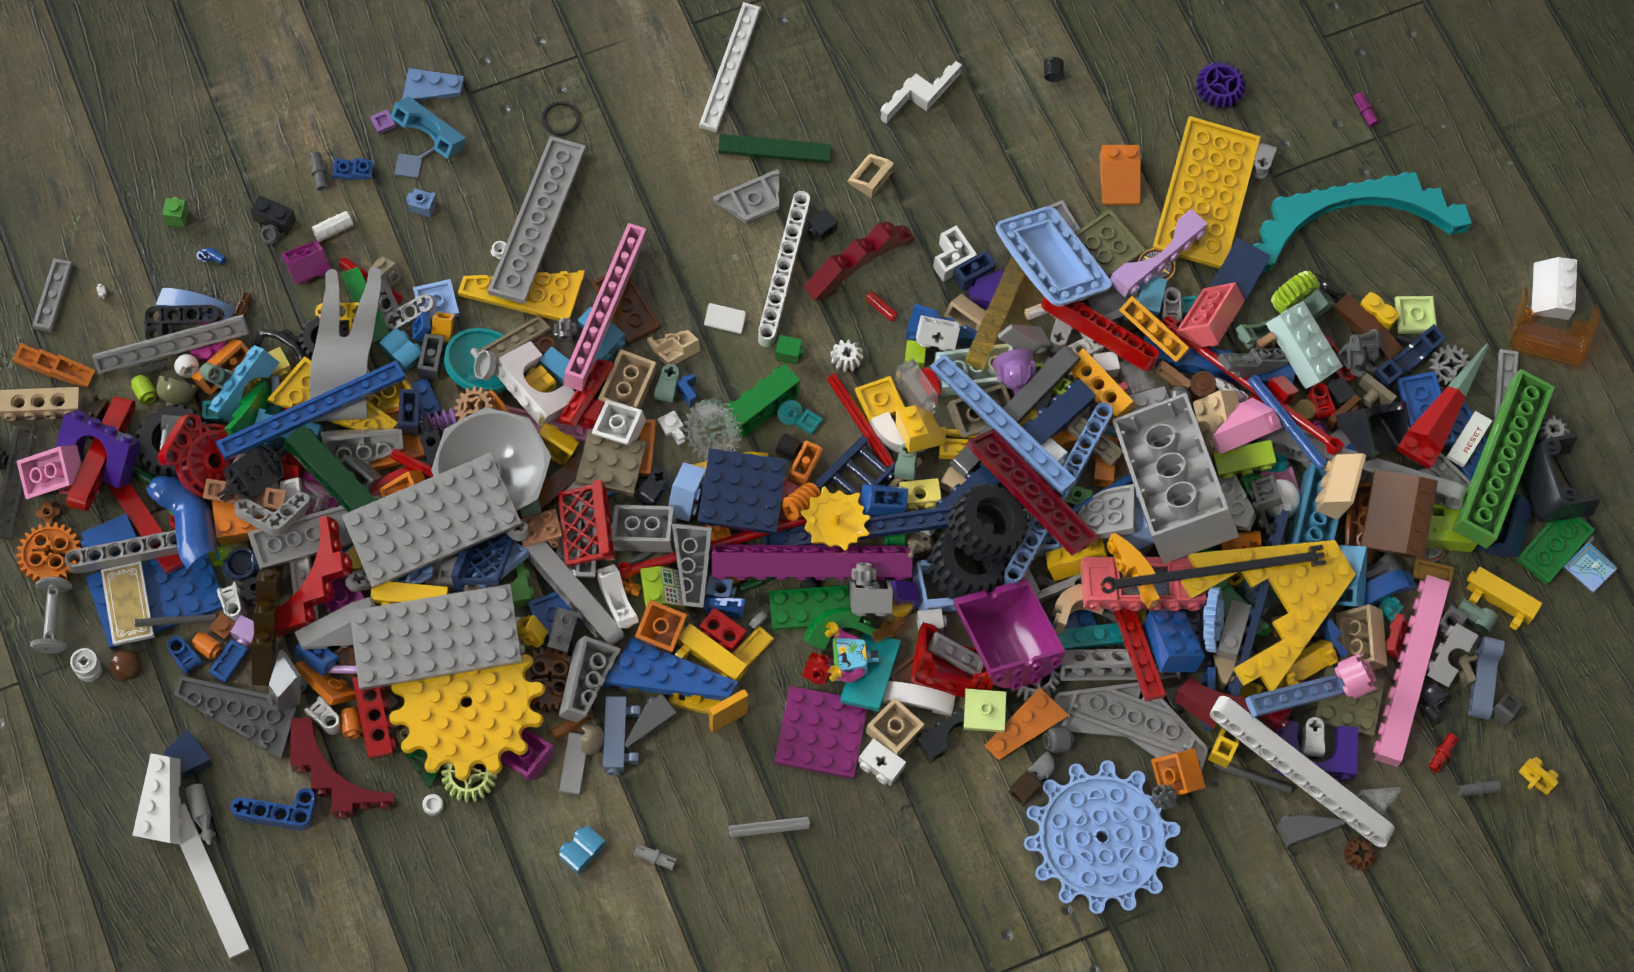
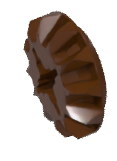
M1357 837L1350 840L1345 846V860L1354 869L1366 870L1377 859V850H1375L1373 843L1367 841L1366 838ZM1359 847L1362 852H1368L1363 856V861L1360 855L1355 854L1358 852Z

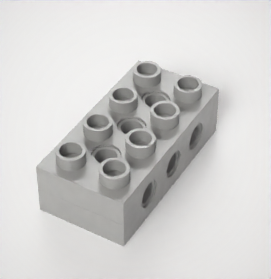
M1187 393L1112 420L1151 536L1163 564L1239 537Z

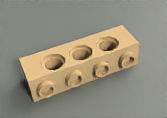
M79 387L0 390V416L7 421L63 417L64 414L73 410L82 411L83 395ZM64 402L62 406H57L58 403ZM24 403L23 407L17 408L19 404ZM39 403H44L43 406L37 407Z

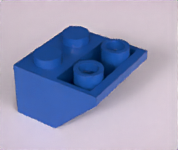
M863 484L861 506H864L862 514L874 517L905 512L908 488Z

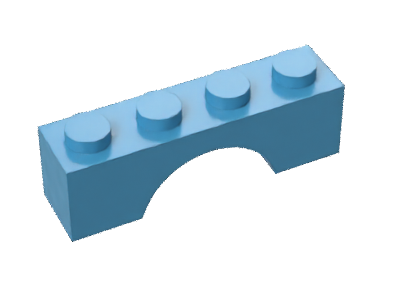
M408 96L394 105L390 118L404 128H416L426 132L434 140L435 145L433 149L446 159L461 152L466 137Z
M254 345L247 352L242 363L235 368L231 378L224 383L223 389L218 396L213 398L208 409L223 421L230 423L233 420L231 415L240 407L238 402L242 399V393L247 383L257 377L269 378L280 362L264 349Z

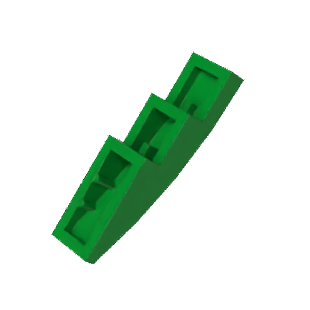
M355 267L340 275L352 302L359 303L367 283L359 267ZM379 309L377 310L372 343L383 339L389 334Z
M264 379L238 402L240 407L231 415L233 420L225 427L228 436L254 425L259 408L266 410L269 404L267 399L272 393Z

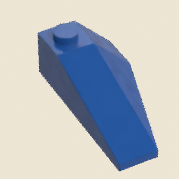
M915 303L905 339L917 341L916 333L921 315L949 321L955 320L950 317L944 319L938 316V311ZM966 325L959 326L960 330L956 346H984L985 334Z

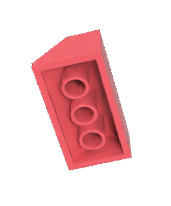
M1236 282L1203 288L1177 329V334L1201 347L1218 345L1245 301Z

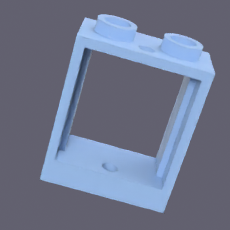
M927 560L918 561L912 568V578L917 587L920 602L919 610L942 609V613L955 612L953 599H927L922 574H929L928 568L931 564H927Z

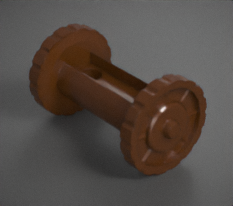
M1200 371L1193 375L1190 381L1192 401H1197L1215 393L1216 380L1211 373Z

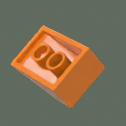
M1102 145L1099 155L1102 205H1140L1139 145Z

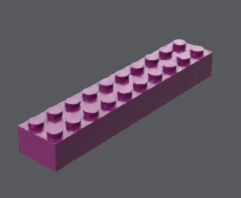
M711 545L710 569L712 577H716L719 580H725L728 577H736L739 580H745L748 577H756L758 580H766L768 577H776L778 580H786L788 577H795L797 580H806L807 577H815L817 580H826L827 577L846 580L847 577H852V568H857V563H871L872 568L876 570V580H886L887 577H895L896 580H906L907 577H912V558L908 556L911 551L908 545H848V550L846 551L839 546L829 547L827 545Z

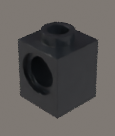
M825 208L808 221L807 231L812 238H816L820 243L837 230L838 221Z
M1343 377L1337 380L1333 378L1326 384L1336 411L1355 395V392Z

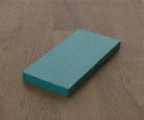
M862 633L861 640H865L866 651L878 650L879 662L867 663L868 673L854 683L846 682L840 703L879 712L901 647V640Z

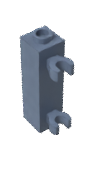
M606 696L603 772L612 776L624 773V764H639V753H625L626 717L639 718L640 706H627L626 697Z

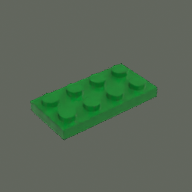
M1581 517L1549 522L1516 561L1544 584L1548 585L1595 529Z
M848 585L769 591L772 631L806 629L816 617L825 611L839 607L850 608Z

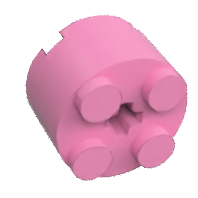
M1361 652L1338 662V667L1335 668L1338 678H1342L1345 683L1343 689L1348 697L1352 696L1354 699L1378 689V685L1374 686L1373 683L1377 681L1369 662L1367 660L1363 662L1361 657L1364 655Z

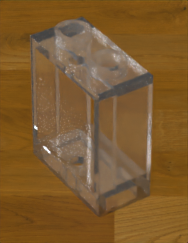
M911 359L897 367L895 385L909 406L916 405L934 414L938 394L915 360Z

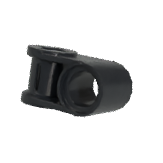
M662 468L655 469L640 486L635 497L648 506H654L668 486V473Z

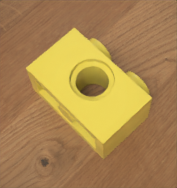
M938 478L899 482L900 487L908 488L907 508L905 511L910 512L937 507L936 503L941 499ZM922 494L925 498L918 499L915 495Z

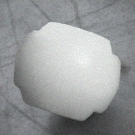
M184 354L175 361L174 368L176 374L180 377L191 378L199 369V363L194 356Z

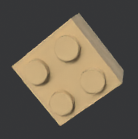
M894 698L867 725L866 733L899 757L918 735L923 732L925 724Z

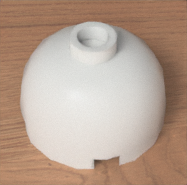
M1279 479L1276 480V485L1283 504L1264 509V511L1275 519L1276 515L1281 514L1282 509L1290 511V518L1299 508L1301 502L1300 495L1293 483L1288 480Z

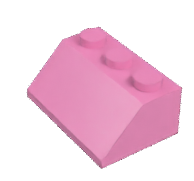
M77 445L59 446L17 461L25 498L37 497L73 484L81 466Z

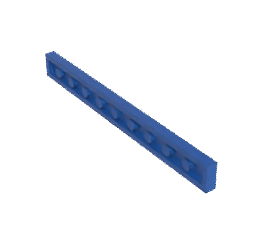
M394 361L216 441L217 447L225 461L293 431L302 425H306L406 379L405 374L398 362Z

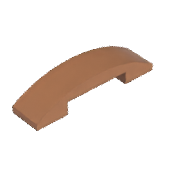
M206 479L203 499L235 504L240 498L230 494L223 501L219 498L223 495L218 497L217 493L226 488V481ZM266 487V490L250 501L263 508L278 510L285 503L286 490Z

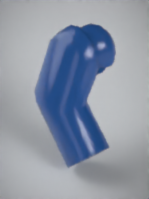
M214 248L202 249L196 254L199 261L214 260L220 265L224 264L227 259Z

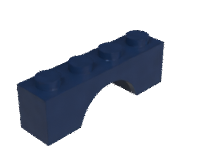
M1433 324L1400 354L1390 358L1376 369L1373 378L1388 389L1398 378H1402L1441 347L1447 337Z

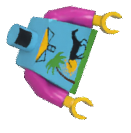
M834 622L826 625L829 629L825 632V635L827 637L834 635L835 637L833 638L834 666L828 670V673H832L829 677L830 681L854 683L868 673L867 663L879 662L878 650L866 651L865 640H861L838 629V625Z

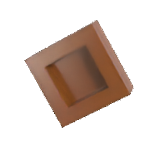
M220 613L209 627V630L226 642L231 636L230 631L236 622Z

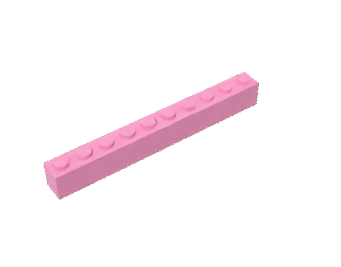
M628 223L565 371L564 386L579 391L583 390L645 242L646 228Z
M1427 575L1418 584L1417 591L1420 593L1419 597L1415 598L1412 609H1415L1414 615L1410 616L1407 624L1410 630L1404 636L1402 644L1405 645L1404 651L1401 650L1398 657L1400 666L1399 669L1396 668L1393 675L1395 685L1394 687L1391 686L1388 693L1390 703L1389 705L1386 704L1383 716H1385L1384 723L1381 722L1378 734L1381 736L1379 741L1375 742L1373 752L1376 753L1374 760L1398 767L1402 762L1450 582Z

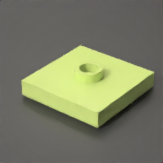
M1433 296L1395 297V309L1400 315L1397 320L1398 334L1423 333L1433 324L1437 326Z
M966 689L963 730L1004 733L1006 692Z

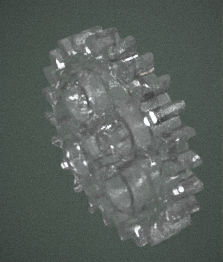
M714 398L695 403V407L690 408L692 413L686 414L689 420L684 421L688 425V428L684 429L685 432H688L685 439H690L691 441L688 446H693L692 453L698 452V458L704 457V461H707L709 448L735 452L734 448L739 447L736 441L742 439L738 436V433L742 432V430L737 429L741 422L735 421L738 414L732 415L733 408L727 409L728 403L722 404L721 400L715 401ZM726 426V429L702 436L699 434L705 430Z

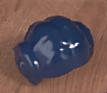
M247 547L232 550L227 558L223 560V570L228 580L243 582L248 578L254 577L260 571L254 551Z

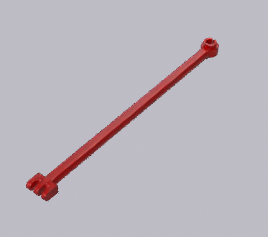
M1167 316L1161 321L1187 346L1258 396L1249 385L1248 377L1237 378L1233 372L1225 370L1217 359L1219 356L1207 347H1201L1178 335L1176 332L1179 328L1177 320ZM1276 398L1298 426L1326 445V450L1329 454L1336 455L1342 450L1343 442L1339 438L1329 436Z
M801 516L796 521L788 519L779 521L777 532L807 523V520L804 516ZM745 531L711 541V545H736L770 534ZM676 552L633 565H629L628 562L620 563L617 569L620 572L621 580H627L633 575L640 573L642 568L664 566L677 562Z

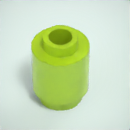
M145 375L134 377L131 381V388L140 403L150 404L154 402L158 394L149 378L145 377Z

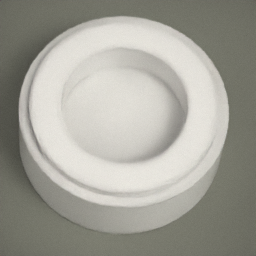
M430 794L424 798L422 806L426 814L436 816L442 812L444 804L440 796Z

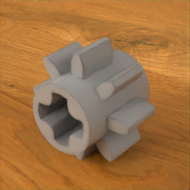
M857 563V568H852V580H856L857 585H871V580H876V570L872 568L871 563Z

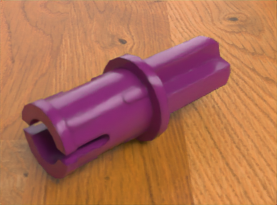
M1357 93L1353 99L1360 109V115H1363L1368 127L1372 128L1379 124V120L1372 110L1373 106L1369 105L1364 94Z

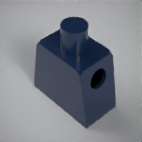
M188 729L164 751L165 756L180 759V777L182 780L213 765L209 756Z

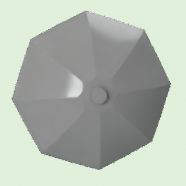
M485 407L445 428L431 469L433 476L491 453L515 510L518 511L538 500L551 455L530 418Z

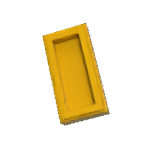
M758 626L732 654L747 664L748 668L774 641V638L761 626Z

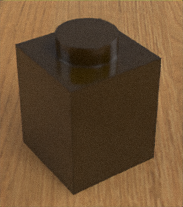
M1026 770L1009 788L1008 793L1020 805L1024 806L1039 791L1041 787L1040 780L1035 774H1030Z

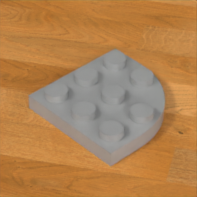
M1134 484L1101 491L1093 496V500L1086 506L1083 505L1080 509L1078 516L1100 539L1110 538L1111 534L1114 533L1119 536L1135 533L1136 489Z

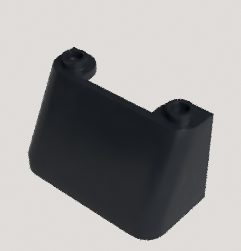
M1406 400L1336 415L1337 423L1358 454L1363 453L1366 455V461L1377 459V455H1380V453L1396 450L1407 431L1411 428Z

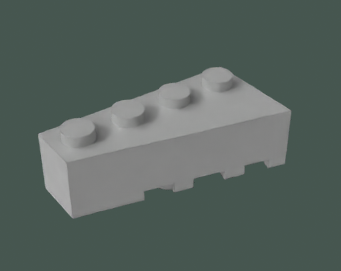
M672 524L683 605L704 608L712 528Z

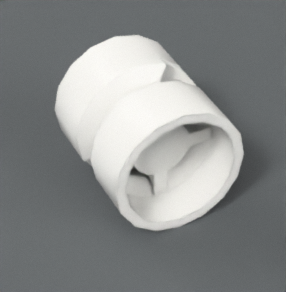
M82 648L73 653L70 664L80 680L92 682L100 677L102 665L92 650Z

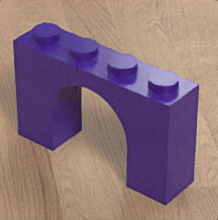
M73 410L64 414L56 447L77 445L81 460L87 438L89 436L96 437L102 442L107 453V462L102 481L116 488L129 485L140 441L134 439L130 434L117 431L116 427L101 423L97 418L86 416L80 410Z
M1290 721L1284 730L1280 729L1276 734L1300 752L1297 742L1298 722ZM1337 726L1334 731L1332 758L1325 762L1313 763L1332 778H1339L1340 781L1345 782L1353 780L1357 775L1358 727ZM1273 767V772H1278L1279 775L1285 776L1279 770Z

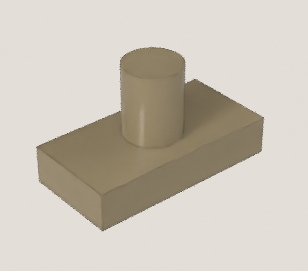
M1368 373L1361 378L1358 384L1359 387L1367 392L1362 398V403L1367 407H1371L1376 400L1382 405L1393 403L1397 397Z

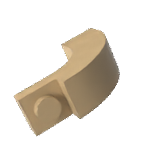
M1082 584L1068 588L1059 596L1052 615L1055 616L1053 624L1057 625L1055 629L1057 634H1063L1071 613L1077 610L1091 611L1090 609H1084ZM1101 609V610H1099V611H1092V612H1095V613H1098V614H1101V615H1102L1104 609Z

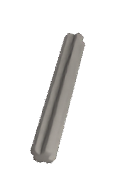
M809 817L731 825L729 826L730 837H741L809 829L810 820Z

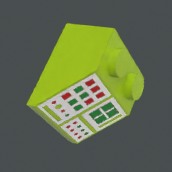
M662 566L640 569L645 609L649 600L675 610L686 609L682 600L679 570Z

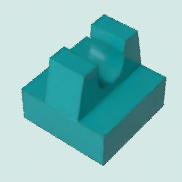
M1395 597L1384 599L1378 607L1383 610V618L1389 623L1392 620L1394 621L1395 615L1399 614L1404 607L1399 604L1400 601Z

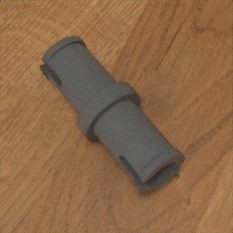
M313 152L309 154L312 165L311 174L315 178L317 191H324L328 189L325 176L326 168L323 167L321 153Z
M1499 780L1489 782L1476 781L1472 784L1458 785L1460 798L1474 795L1483 797V794L1501 793Z

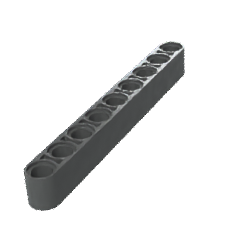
M1067 345L1063 346L1015 395L1003 410L1019 424L1077 365L1081 357ZM987 424L977 436L993 428ZM966 446L953 459L950 466L965 479L982 462Z

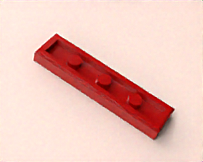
M596 360L583 390H576L557 420L561 424L576 425L613 369L614 364L611 361Z

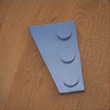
M409 68L402 99L409 96L413 100L421 102L429 98L437 97L442 99L461 96L464 76Z

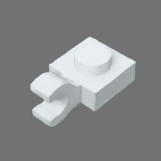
M675 411L657 419L666 437L672 435L678 446L685 443V436L681 431L684 429V425Z

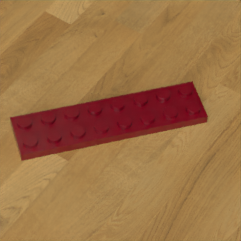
M994 428L968 440L966 443L968 449L1071 556L1098 542L1100 537Z

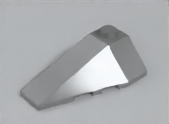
M356 429L321 432L322 442L329 447L334 457L337 456L340 459L344 455H348L369 464L371 461L390 455L394 449H403L402 429Z
M371 597L352 602L296 631L295 636L302 650L327 649L329 646L348 648V645H354L349 611L375 607L376 605Z

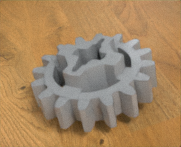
M1446 345L1444 349L1442 347L1438 348V353H1432L1434 359H1429L1428 361L1432 363L1428 370L1435 371L1438 382L1442 380L1443 386H1446L1448 382L1450 384L1457 377L1456 371L1459 368L1462 371L1470 362L1466 361L1469 355L1462 354L1463 348L1457 351V345L1452 346L1451 349L1449 345ZM1444 355L1442 362L1438 363L1439 358ZM1447 363H1449V364L1456 365V366H1454L1453 368H1450V367H1447V366H1444V365H1446Z

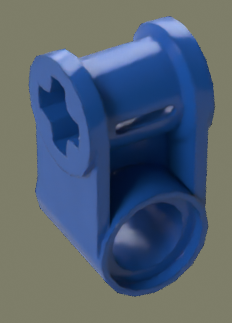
M173 636L168 640L167 648L176 664L186 676L189 675V671L203 664L183 638ZM175 645H182V648L180 650H172Z

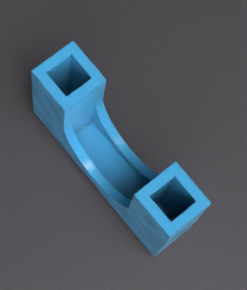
M592 307L578 319V328L582 331ZM610 323L595 362L597 359L611 361L613 355L620 351V349H623L626 344L625 333L612 323ZM551 347L539 359V364L557 382L564 386V375L570 360Z

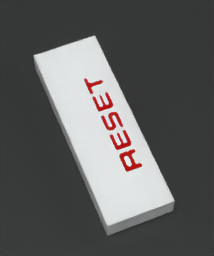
M1475 411L1446 458L1464 467L1492 420Z

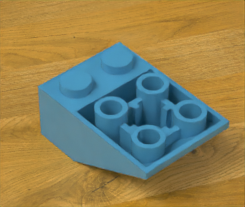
M1338 545L1356 575L1335 605L1365 606L1368 547Z

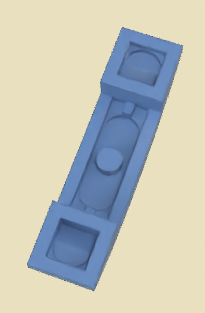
M162 288L156 306L214 305L224 311V319L234 316L235 307L218 299L174 288ZM214 312V313H212V314H207V313H205V315L210 316V317H212L213 315L216 314V312Z

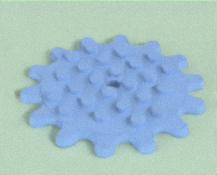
M1109 760L1101 763L1099 773L1094 776L1088 775L1080 764H1073L1069 768L1070 782L1067 785H1059L1051 779L1043 783V791L1049 797V802L1046 806L1039 807L1033 805L1027 809V817L1038 823L1039 832L1034 836L1027 837L1024 841V847L1028 851L1040 852L1044 857L1043 864L1035 871L1036 878L1041 881L1057 878L1062 885L1059 892L1061 902L1070 903L1077 895H1084L1088 898L1089 909L1094 914L1102 913L1106 901L1111 898L1117 899L1124 910L1131 911L1136 907L1135 892L1138 889L1144 888L1152 894L1161 892L1163 886L1156 876L1157 869L1162 866L1173 868L1178 864V857L1166 849L1165 842L1168 838L1175 837L1180 833V826L1176 822H1166L1161 818L1160 811L1162 807L1158 809L1152 803L1154 799L1143 792L1142 786L1145 781V775L1141 771H1134L1127 779H1120L1115 774L1114 763ZM1100 832L1105 833L1107 841L1104 843L1098 841L1096 834Z

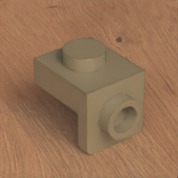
M383 256L376 260L369 268V270L372 267L379 268L381 279L386 280L389 287L394 286L403 277L396 264Z
M1468 654L1462 656L1455 666L1458 669L1457 679L1463 684L1464 688L1472 686L1476 681L1470 665H1473L1479 659L1477 655L1470 656Z

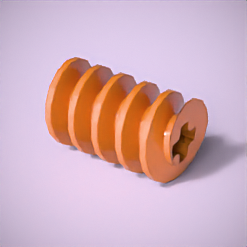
M808 482L789 494L781 502L783 515L790 521H796L802 516L800 511L810 508V498H817L821 495L819 488L813 483Z

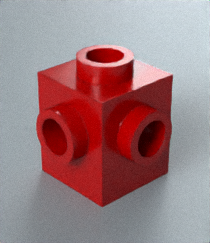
M812 652L807 660L802 677L809 679L814 684L825 685L832 673H828V670L833 666L834 660L824 654L819 655Z

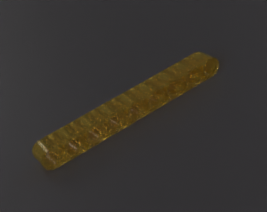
M1012 255L964 363L982 371L1025 276V272Z

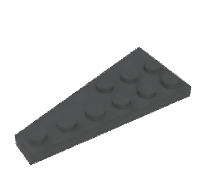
M179 676L174 692L176 698L278 759L283 760L291 732V718H295L298 705L277 712L275 707L269 704L267 694Z

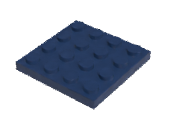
M709 448L698 524L776 535L787 459Z

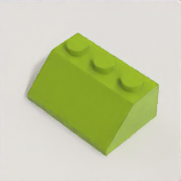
M1271 440L1236 447L1220 455L1216 451L1211 456L1216 475L1223 480L1234 478V475L1240 473L1242 476L1253 474L1254 470L1259 469L1261 472L1269 471L1276 464Z

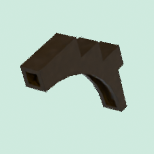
M285 564L258 571L256 578V605L253 612L254 635L251 642L252 685L269 686L274 670L278 605Z

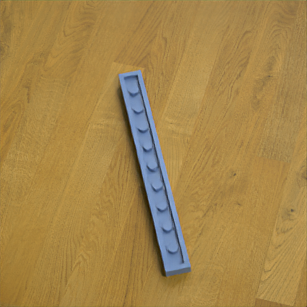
M945 354L930 366L931 370L988 425L994 428L1011 447L1062 495L1077 483L1076 478Z

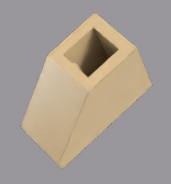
M1217 653L1214 654L1211 666L1216 668L1215 678L1219 689L1223 690L1226 684L1229 685L1230 681H1233L1235 675L1232 672L1235 663L1240 662L1241 656L1237 655L1235 662L1216 656Z

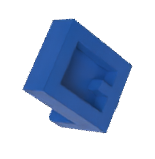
M422 311L412 323L413 340L423 342L424 335L431 334L432 323L429 313Z
M694 373L683 376L677 384V390L689 408L696 405V397L698 396L693 387L696 384Z

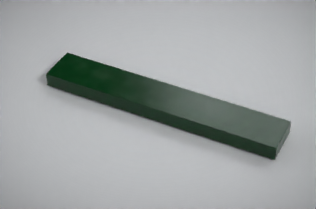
M720 134L719 154L830 163L831 144Z

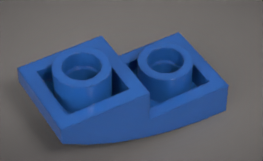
M334 158L332 178L345 180L371 179L373 160L354 158V161Z

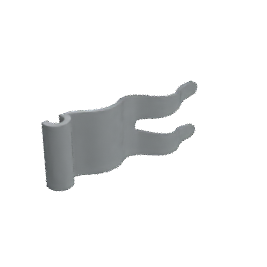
M372 267L369 270L367 284L359 302L352 329L347 337L339 335L340 288L338 273L334 269L326 272V286L318 335L311 360L310 399L367 374L368 357L381 293V271L379 268ZM366 397L312 422L367 419Z

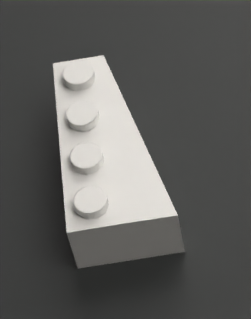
M151 753L133 836L181 844V837H179V827H181V818H179V805H181V797H179L180 759Z

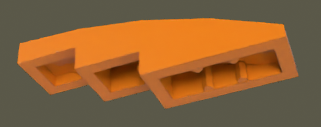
M20 343L12 359V362L33 371L85 388L88 387L95 372L94 369L60 354L56 356L40 348L38 351Z

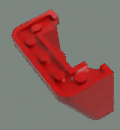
M923 622L918 632L911 670V681L916 685L933 688L965 698L966 689L990 691L994 683L985 666L981 673H975L972 676L927 651L934 632L939 633V630L935 625ZM964 646L965 648L978 654L975 646L973 648Z

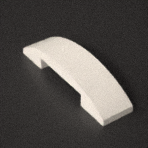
M889 681L882 703L889 704L896 698L904 705L930 709L932 713L951 716L955 696L925 686Z

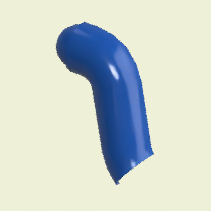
M157 476L153 478L147 488V492L152 499L157 501V504L169 509L174 514L177 548L181 561L187 570L197 558L210 551H216V558L219 561L220 555L217 551L214 518L206 499L190 493L180 482L179 478L175 476Z

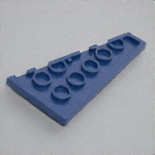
M634 638L630 640L606 675L603 687H610V685L621 686V689H629L631 687L639 688L645 692L670 695L681 693L686 697L697 695L703 696L705 699L720 701L732 696L738 688L737 681Z

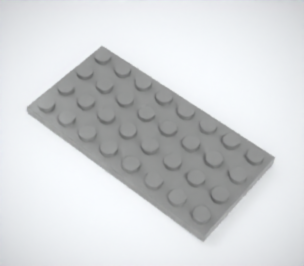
M491 453L342 515L372 589L522 525Z
M510 584L349 611L360 690L522 663Z

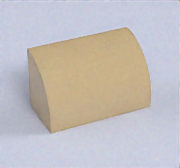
M960 294L951 301L944 314L947 319L950 317L955 320L954 322H958L959 326L966 325L979 332L985 327L992 316L963 294Z

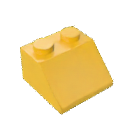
M916 405L896 410L895 425L909 453L946 444L931 412Z
M546 422L539 432L551 455V460L561 466L565 465L579 442L572 435L564 434L559 431L557 426Z

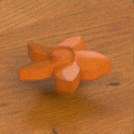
M632 578L628 582L622 580V584L625 585L624 591L627 594L631 593L638 596L642 587L634 583Z

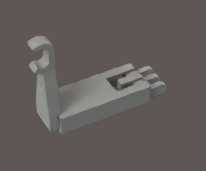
M1016 550L1006 558L1008 563H1010ZM1023 557L1018 558V561L1025 563ZM1029 569L1024 579H1028L1040 604L1063 593L1068 588L1075 586V583L1081 580V573L1042 590H1039Z

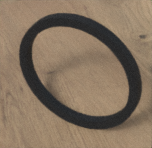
M563 101L554 102L544 109L542 124L551 134L558 136L567 135L577 128L579 113L570 103ZM557 105L570 107L577 117L575 125L564 132L553 131L545 123L547 111Z

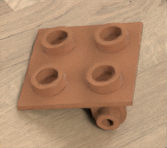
M556 509L520 518L528 525L529 536L522 540L523 547L545 541L552 548L558 546L560 542L559 537H562Z

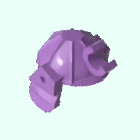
M1028 349L1007 351L996 357L992 362V367L997 373L998 382L1003 381L1011 389V393L1014 396L1036 375L1033 352Z

